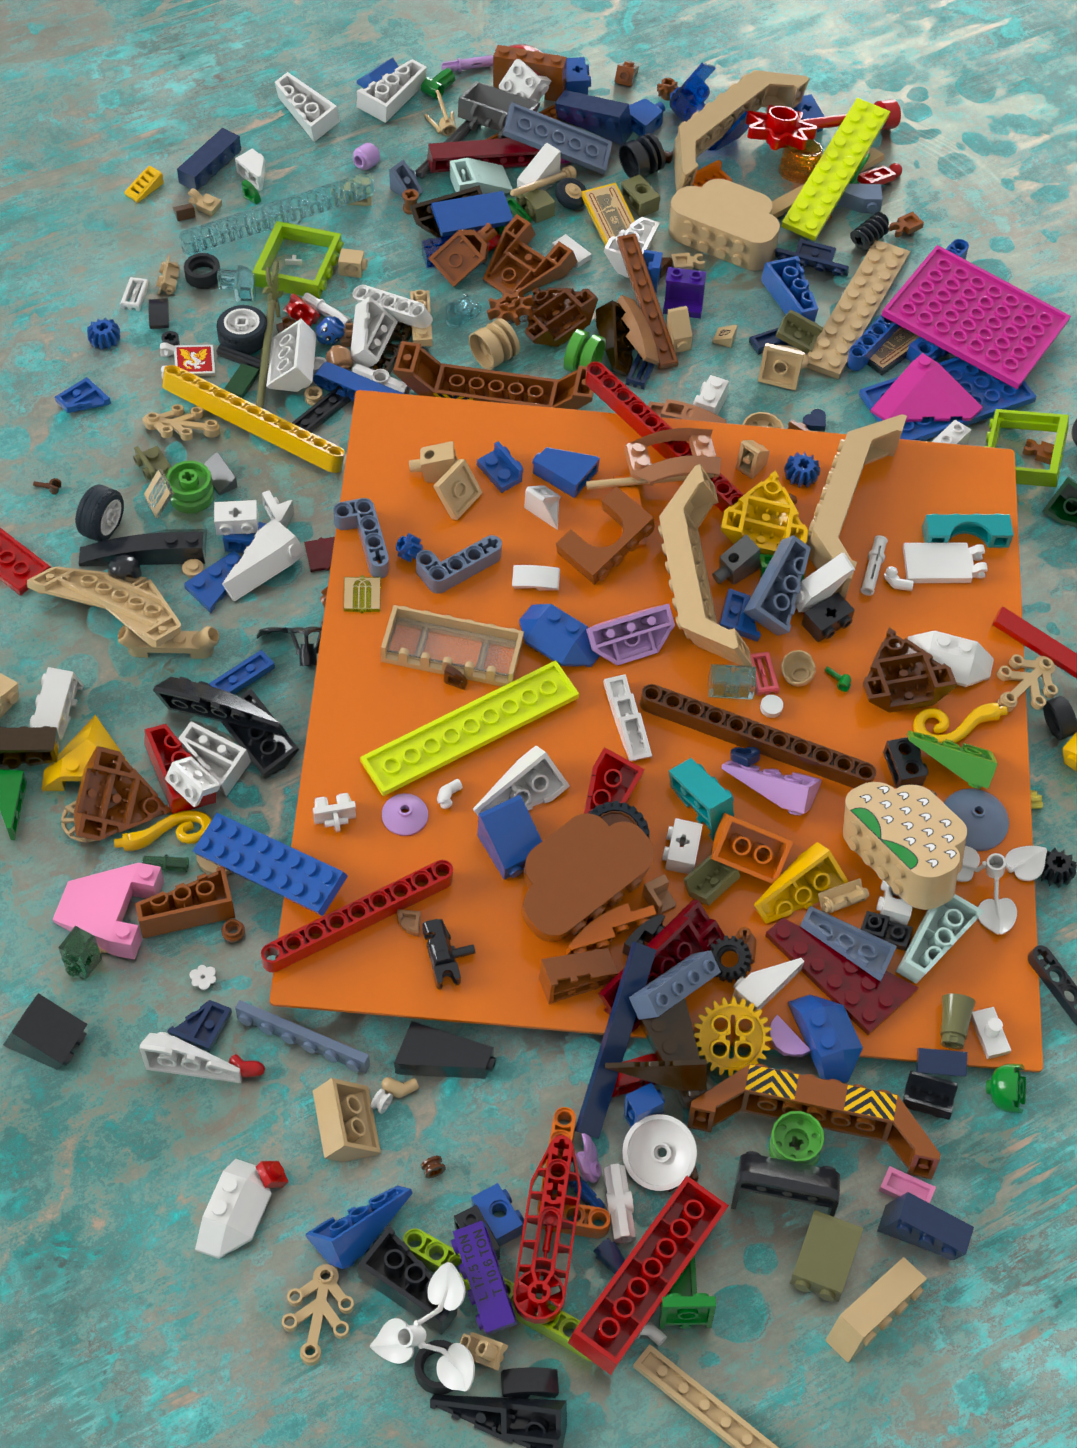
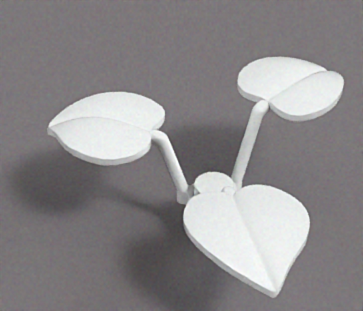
M965 846L963 866L957 875V881H970L974 871L980 872L984 868H986L987 875L994 878V900L986 899L978 906V908L984 911L978 919L985 928L997 935H1003L1013 927L1017 918V908L1011 899H999V878L1003 876L1006 869L1009 873L1014 872L1015 876L1023 881L1037 879L1044 870L1047 848L1040 846L1018 847L1009 851L1005 858L1001 854L994 853L987 858V862L983 861L982 865L979 866L980 857L977 851Z
M450 1262L443 1264L434 1273L429 1282L428 1299L432 1304L438 1305L434 1311L419 1320H415L413 1325H408L406 1321L400 1318L389 1320L371 1343L370 1348L382 1358L397 1364L409 1361L413 1357L414 1347L417 1346L420 1349L425 1348L440 1352L443 1356L437 1362V1375L441 1383L449 1389L467 1392L471 1388L475 1376V1364L471 1352L460 1343H453L448 1351L442 1347L426 1344L424 1341L427 1334L421 1324L440 1313L443 1307L451 1311L456 1310L463 1303L466 1293L465 1285L455 1266Z

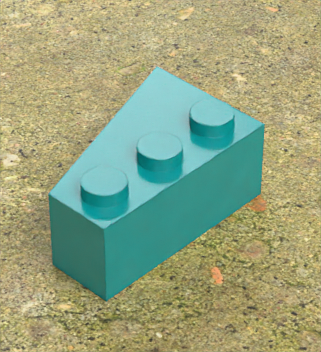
M690 758L669 770L670 786L687 808L692 806L699 815L696 817V820L700 824L703 822L710 830L709 837L714 841L715 833L723 814L726 813L734 817V798L731 792L727 789L725 790L715 777H711L701 764H697Z

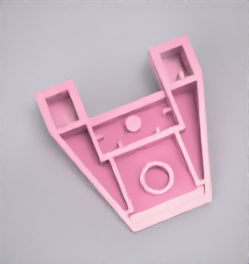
M135 863L68 881L52 920L57 925L95 944L113 956L135 960L142 942L139 925L122 921L132 896L147 899L161 892L164 884L162 869L159 866Z

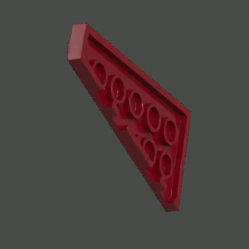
M784 918L766 932L765 936L790 961L799 958L804 960L801 971L833 1002L844 1005L849 1018L867 1035L871 1034L917 992L919 988L885 971L880 982L804 928Z

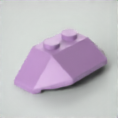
M665 604L599 623L587 628L586 631L592 651L613 664L620 665L658 653L670 631L674 628L675 623L670 605Z

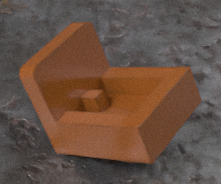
M627 60L624 63L618 64L615 83L631 86L634 75L638 73L639 66L634 65L635 62Z

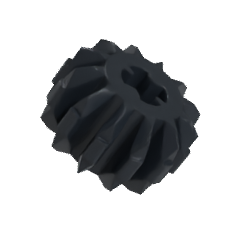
M1056 848L1052 849L1051 852L1047 850L1041 881H1049V886L1055 883L1058 888L1062 884L1068 885L1076 875L1077 862L1072 861V854L1066 855L1065 849L1061 852H1058Z

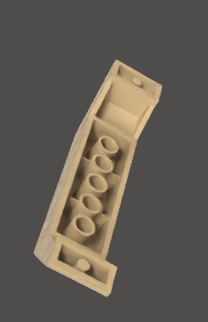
M753 70L751 73L745 74L738 83H733L725 93H720L712 103L708 102L700 112H695L687 122H682L678 127L679 131L674 140L675 145L673 148L676 192L683 187L693 186L699 166L696 163V158L745 121L748 111L756 112L761 107H768V105L785 106L793 109L801 103L810 79L802 75Z
M898 415L849 431L845 440H840L838 452L831 466L833 468L829 471L826 485L822 490L820 501L817 504L814 518L808 530L806 544L811 547L809 559L817 570L841 553H845L853 567H856L857 562L850 558L839 540V536L864 465L888 455L894 457L907 418L906 415ZM854 572L833 594L839 592L844 599L846 598Z
M701 464L693 468L659 516L661 525L658 526V530L664 539L662 550L668 560L665 562V566L671 576L669 586L675 598H672L675 610L678 612L676 623L679 629L684 630L686 638L691 639L695 646L743 667L750 668L753 665L749 647L735 628L728 630L717 624L698 528L713 504L718 503L715 485Z

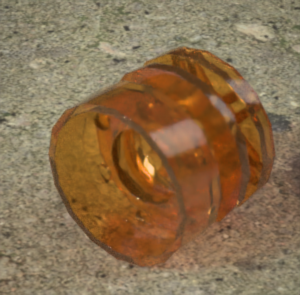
M813 139L807 140L805 150L784 145L783 156L778 168L779 174L788 181L805 184L821 158L822 146Z

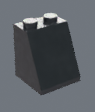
M38 993L3 1045L58 1070L62 1064L67 1066L74 1053L71 1050L75 1044L79 1046L87 1035L84 1029L88 1024Z

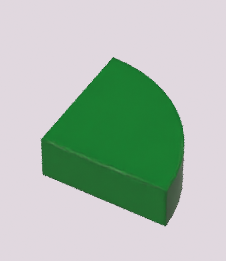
M245 179L242 182L243 197L255 204L260 203L261 197L257 189Z

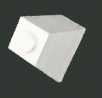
M546 143L518 177L517 187L560 173L561 151ZM555 183L546 185V186L541 187V188H538V189H540V190H547L549 187H551V186H552L553 184H555Z

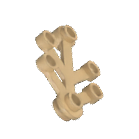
M175 404L171 407V411L162 414L150 412L143 417L145 427L149 430H158L163 438L172 437L173 429L185 441L193 438L192 429L204 430V435L210 438L217 437L220 434V426L215 420H207L205 423L191 422V420L203 417V409L201 407H193L191 413L183 415V406Z
M1015 654L1009 660V665L1013 669H1033L1031 673L1012 671L1008 666H1001L997 671V677L1002 681H1022L1011 692L1003 693L997 701L999 707L1006 706L1008 712L1015 708L1017 698L1029 687L1032 698L1031 706L1036 710H1041L1044 707L1046 699L1040 694L1039 677H1042L1044 688L1042 692L1045 697L1053 698L1058 692L1057 686L1052 683L1051 674L1055 671V664L1048 657L1039 656L1035 660H1025L1021 655Z
M329 1264L317 1267L313 1273V1280L300 1289H291L287 1294L288 1303L294 1307L301 1305L303 1298L318 1290L316 1299L295 1314L288 1313L282 1318L284 1330L292 1332L297 1328L298 1324L313 1315L307 1343L300 1349L301 1360L308 1366L316 1365L321 1360L322 1354L318 1341L323 1316L333 1328L336 1338L344 1339L349 1335L348 1324L339 1319L327 1302L328 1291L337 1300L339 1310L343 1314H349L353 1311L354 1301L341 1290L337 1284L339 1280L338 1271ZM329 1273V1279H322V1274ZM298 1294L300 1298L297 1301H292L290 1299L291 1296ZM348 1301L351 1305L349 1308H343L341 1306L342 1303ZM288 1319L295 1321L292 1326L285 1325V1322ZM343 1326L346 1328V1331L340 1334L336 1331L338 1327ZM309 1348H313L315 1350V1353L313 1355H307L305 1353L306 1350Z

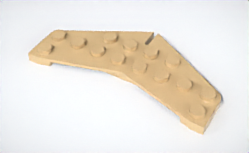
M52 567L27 580V587L37 591L39 594H49L108 610L152 647L157 648L181 633L180 621L151 579L147 580V577L134 579L132 575H127L125 580H122L118 576H109L107 572Z

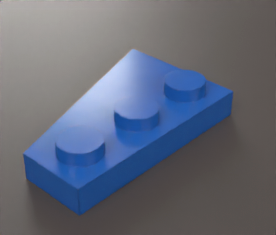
M232 551L185 582V589L204 608L212 613L216 603L226 595V590L222 583L242 557L235 551Z

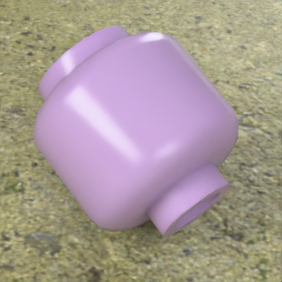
M365 143L353 152V162L362 170H368L380 161L379 150L372 143Z

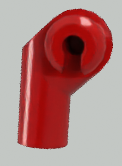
M238 1054L231 1056L229 1059L230 1064L240 1068L242 1077L261 1076L265 1072L264 1064L259 1061H244Z

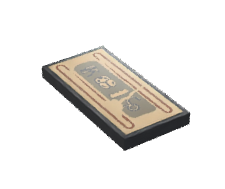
M900 326L868 360L867 365L880 375H884L906 359L909 344L920 336Z

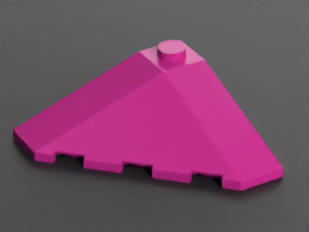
M922 353L910 363L871 408L870 412L882 420L903 414L907 416L906 422H922V417H934V421H950L951 417H962V421H970L983 407L938 362Z

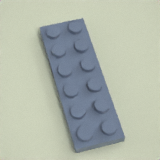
M513 102L509 106L503 136L539 150L548 143L561 151L562 159L604 175L611 151V141Z

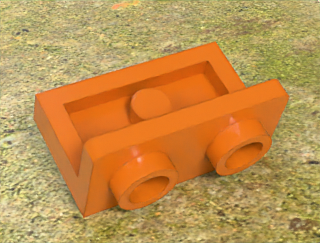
M717 160L697 170L693 186L702 187L706 182L713 179H725L733 182V179L721 170L722 161Z

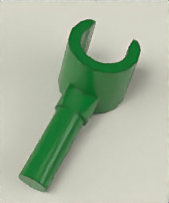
M826 667L825 671L838 680V689L847 692L851 686V677L847 674L840 675L830 667Z

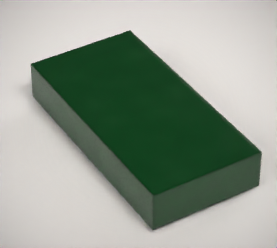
M241 363L224 390L243 399L259 376V369Z

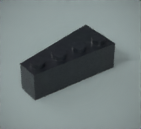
M389 1225L358 1264V1276L415 1317L421 1319L438 1307V1305L432 1304L428 1299V1286L432 1275L423 1262L413 1255L406 1243L397 1237L395 1231ZM443 1307L440 1313L424 1323L442 1335L456 1317L457 1309L449 1311Z

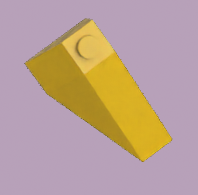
M816 842L795 859L755 902L754 907L767 924L789 916L796 910L808 909L810 906L813 907L812 904L820 902L818 893L848 883L849 881L830 850Z

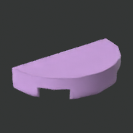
M777 1015L771 1022V1030L769 1031L770 1037H772L770 1042L774 1049L783 1056H798L799 1058L809 1054L811 1051L809 1047Z

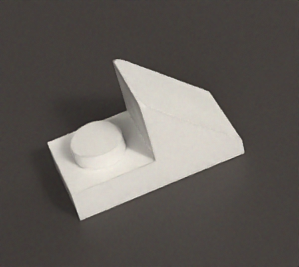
M270 490L263 492V506L270 519H276L284 527H287L294 514L293 500L279 504L277 497L273 498Z

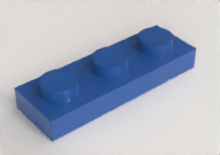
M260 650L209 684L212 687L236 694L275 669V663Z

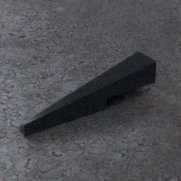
M433 1395L430 1399V1408H439L452 1414L451 1417L456 1420L464 1419L474 1424V1428L510 1444L515 1442L526 1448H563L567 1428V1400Z

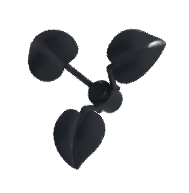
M321 621V627L263 628L258 631L257 639L272 632L288 633L294 642L296 654L299 655L300 666H316V654L319 653L323 621ZM312 632H319L314 648V644H309L308 635ZM294 633L304 634L305 644H301V648Z

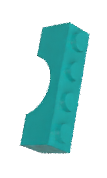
M931 514L925 516L922 525L924 543H948L956 535L971 534L980 538L988 548H1009L1014 536L1010 514Z

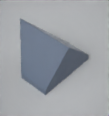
M404 159L389 169L390 190L401 197L407 189H414L421 194L423 190L415 175L416 172L405 163Z

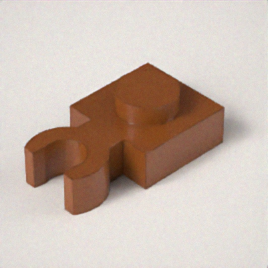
M912 211L899 217L897 222L891 223L889 231L896 230L895 237H900L903 232L909 235L922 229L924 222Z
M1027 439L1022 453L1027 456L1035 455V460L1050 465L1054 444L1042 441L1040 445L1032 439Z

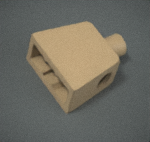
M454 442L422 447L420 449V459L409 460L410 473L422 472L425 482L436 483L458 460Z

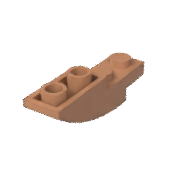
M667 399L665 403L650 401L648 404L662 418L727 423L725 419L708 410L681 401Z

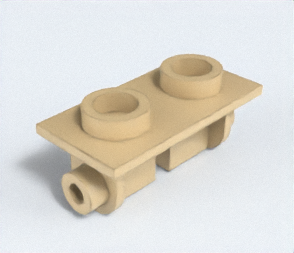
M169 255L166 262L162 261L159 268V273H162V275H159L156 286L159 287L157 295H160L161 290L167 294H173L176 290L180 267L177 262L169 261Z
M859 878L820 892L818 896L821 910L828 914L865 901L866 897H869V891L867 888L862 887V882Z

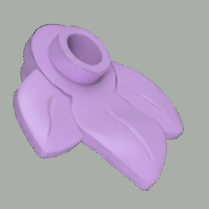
M584 1133L581 1134L584 1141V1151L577 1152L575 1156L584 1181L595 1183L598 1181L599 1176H601V1166L598 1162L595 1143L589 1135Z

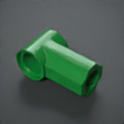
M446 68L432 79L427 77L422 82L421 91L438 100L436 90H439L442 97L444 89L455 81V75L451 69Z

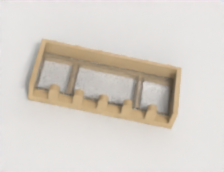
M393 605L381 646V662L443 675L448 664L459 670L467 680L503 687L513 682L523 645L524 631L499 627L494 624H484L470 619L455 618L450 615L435 614L426 610L411 609L406 606Z

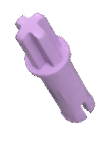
M488 55L468 59L457 58L454 61L442 62L441 69L443 71L449 68L452 72L459 71L460 73L462 70L493 66V56Z

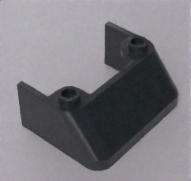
M748 1151L740 1156L731 1209L736 1210L740 1190L828 1207L827 1215L834 1217L840 1197V1173L831 1166L817 1167L762 1156L758 1152Z

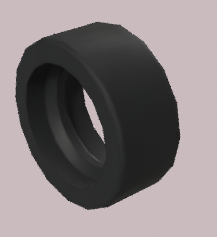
M197 253L188 257L184 263L187 283L195 288L203 289L217 284L221 278L219 260L209 253ZM200 267L213 269L207 274L193 273V270Z
M1063 696L1047 700L1043 707V713L1051 733L1058 740L1073 736L1077 732V719L1069 701Z
M433 1340L426 1344L442 1347L448 1351L453 1343L446 1340ZM425 1348L419 1349L414 1363L418 1384L425 1391L434 1395H444L452 1392V1389L447 1388L441 1382L430 1380L424 1372L426 1359L430 1355L440 1352Z

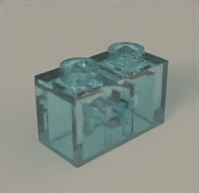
M711 664L708 676V697L753 700L756 689V667Z

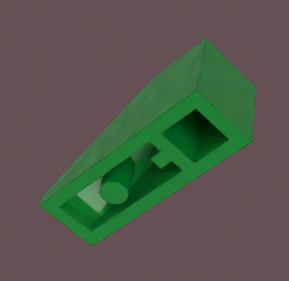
M0 769V812L10 839L15 840L27 780L23 770Z

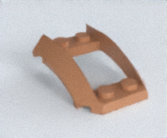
M699 428L668 429L626 444L624 452L630 476L638 481L640 478L647 480L649 485L653 486L654 482L677 476H688L696 465L701 464L706 473L719 477L721 457L716 456L711 439L713 430ZM668 441H689L693 456L675 457L651 464L647 447Z

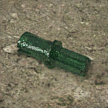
M165 854L164 857L144 856L142 859L143 864L159 866L164 873H167V871L188 872L189 857H169L168 854Z

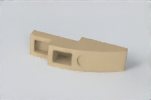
M429 290L410 291V299L424 304L431 314ZM431 324L423 329L412 326L413 343H419L421 346H433Z

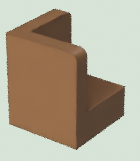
M665 874L644 884L642 895L649 906H654L656 916L676 907V902L668 891L669 880Z

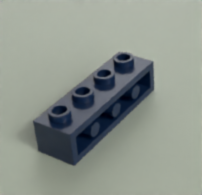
M221 128L177 168L179 183L198 191L221 168L227 165L233 157L240 153V136Z

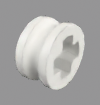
M381 1088L374 1096L370 1105L371 1108H377L378 1112L383 1114L391 1104L393 1095L391 1093L386 1094L385 1090Z

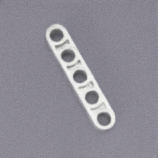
M359 285L353 291V297L357 303L370 296L399 322L423 329L427 328L433 321L431 314L421 302L367 285Z

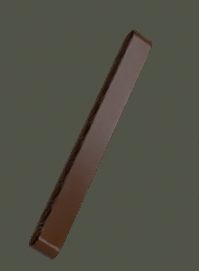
M648 684L642 689L640 706L644 711L743 748L755 747L764 756L851 788L873 782L875 779L876 769L868 762L655 684Z

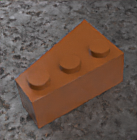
M608 948L594 949L587 952L541 959L539 980L548 1004L605 987L618 974V971Z

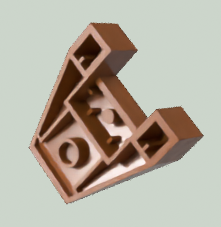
M516 214L502 233L483 281L499 292L505 289L506 294L512 295L517 292L518 288H522L523 294L532 291L533 288H539L566 276L578 261L573 250L559 241L546 257L529 247L527 244L536 234L531 223Z

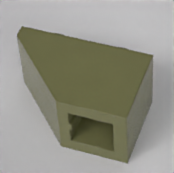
M535 189L516 196L517 203L523 207L535 223L555 216V201L547 191Z

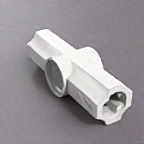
M356 364L353 367L352 372L404 394H409L411 390L403 381L390 377L385 369L373 370L360 364Z
M611 1164L603 1170L607 1192L605 1194L606 1210L610 1215L614 1241L619 1244H627L636 1239L632 1215L634 1213L631 1191L628 1189L625 1165Z

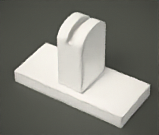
M292 255V259H285V265H302V259H296L297 256Z

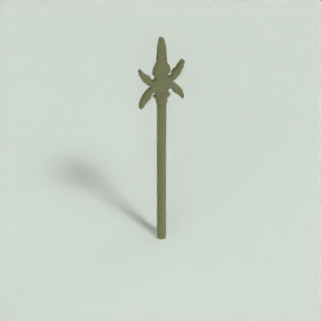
M274 261L272 275L270 268L266 267L268 286L263 289V294L269 293V301L267 302V327L264 333L256 406L262 409L264 408L274 313L276 311V317H280L278 298L283 295V290L277 291L279 288V261Z

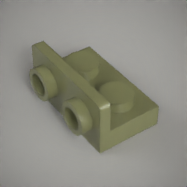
M158 445L143 452L138 446L134 447L135 456H133L137 467L141 466L145 479L152 481L159 470L161 476L155 486L166 482V474L172 466Z

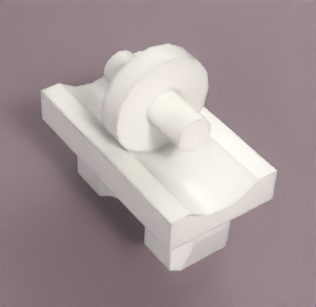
M348 793L337 795V804L328 805L327 797L315 798V808H313L314 824L325 823V827L334 826L335 832H340V825L348 824V819L356 818L355 801H351Z

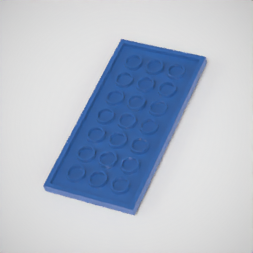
M955 357L939 364L983 407L982 410L970 421H962V417H951L950 421H934V417H922V422L905 421L900 439L924 441L938 436L954 420L967 426L993 417L996 409L1013 410L1034 403L1037 396L1025 381L1017 390L959 357ZM898 377L860 389L859 396L870 411ZM873 414V416L878 422L883 421L881 418Z

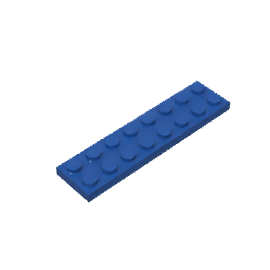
M216 813L192 850L200 857L218 866H223L225 869L321 916L325 914L348 877L346 873L219 813Z

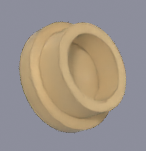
M189 559L184 562L182 570L191 579L202 572L204 567L200 560Z

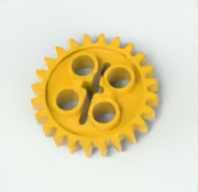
M732 996L731 1003H727L725 997H722L721 1005H718L714 1000V1008L712 1010L707 1006L704 1007L707 1012L706 1016L698 1014L702 1022L694 1023V1026L699 1029L698 1032H694V1036L699 1038L696 1041V1045L701 1047L698 1050L699 1056L705 1055L703 1059H707V1063L711 1062L709 1068L711 1071L719 1067V1075H722L724 1070H728L730 1077L733 1075L734 1070L738 1072L749 1064H759L758 1058L766 1059L762 1051L771 1049L765 1044L766 1041L772 1040V1037L765 1035L766 1032L771 1030V1027L763 1026L768 1021L767 1017L759 1018L762 1010L753 1011L755 1005L753 1002L745 1006V998H742L739 1004L736 1002L735 996ZM731 1015H735L734 1032L738 1035V1038L733 1040V1058H729L730 1041L726 1037V1035L731 1033ZM720 1017L727 1020V1025L722 1030L714 1028V1021ZM742 1019H749L751 1021L749 1030L741 1031L738 1028V1024ZM723 1042L726 1045V1049L722 1054H715L713 1052L715 1043ZM746 1043L750 1045V1052L747 1055H739L737 1053L738 1046Z

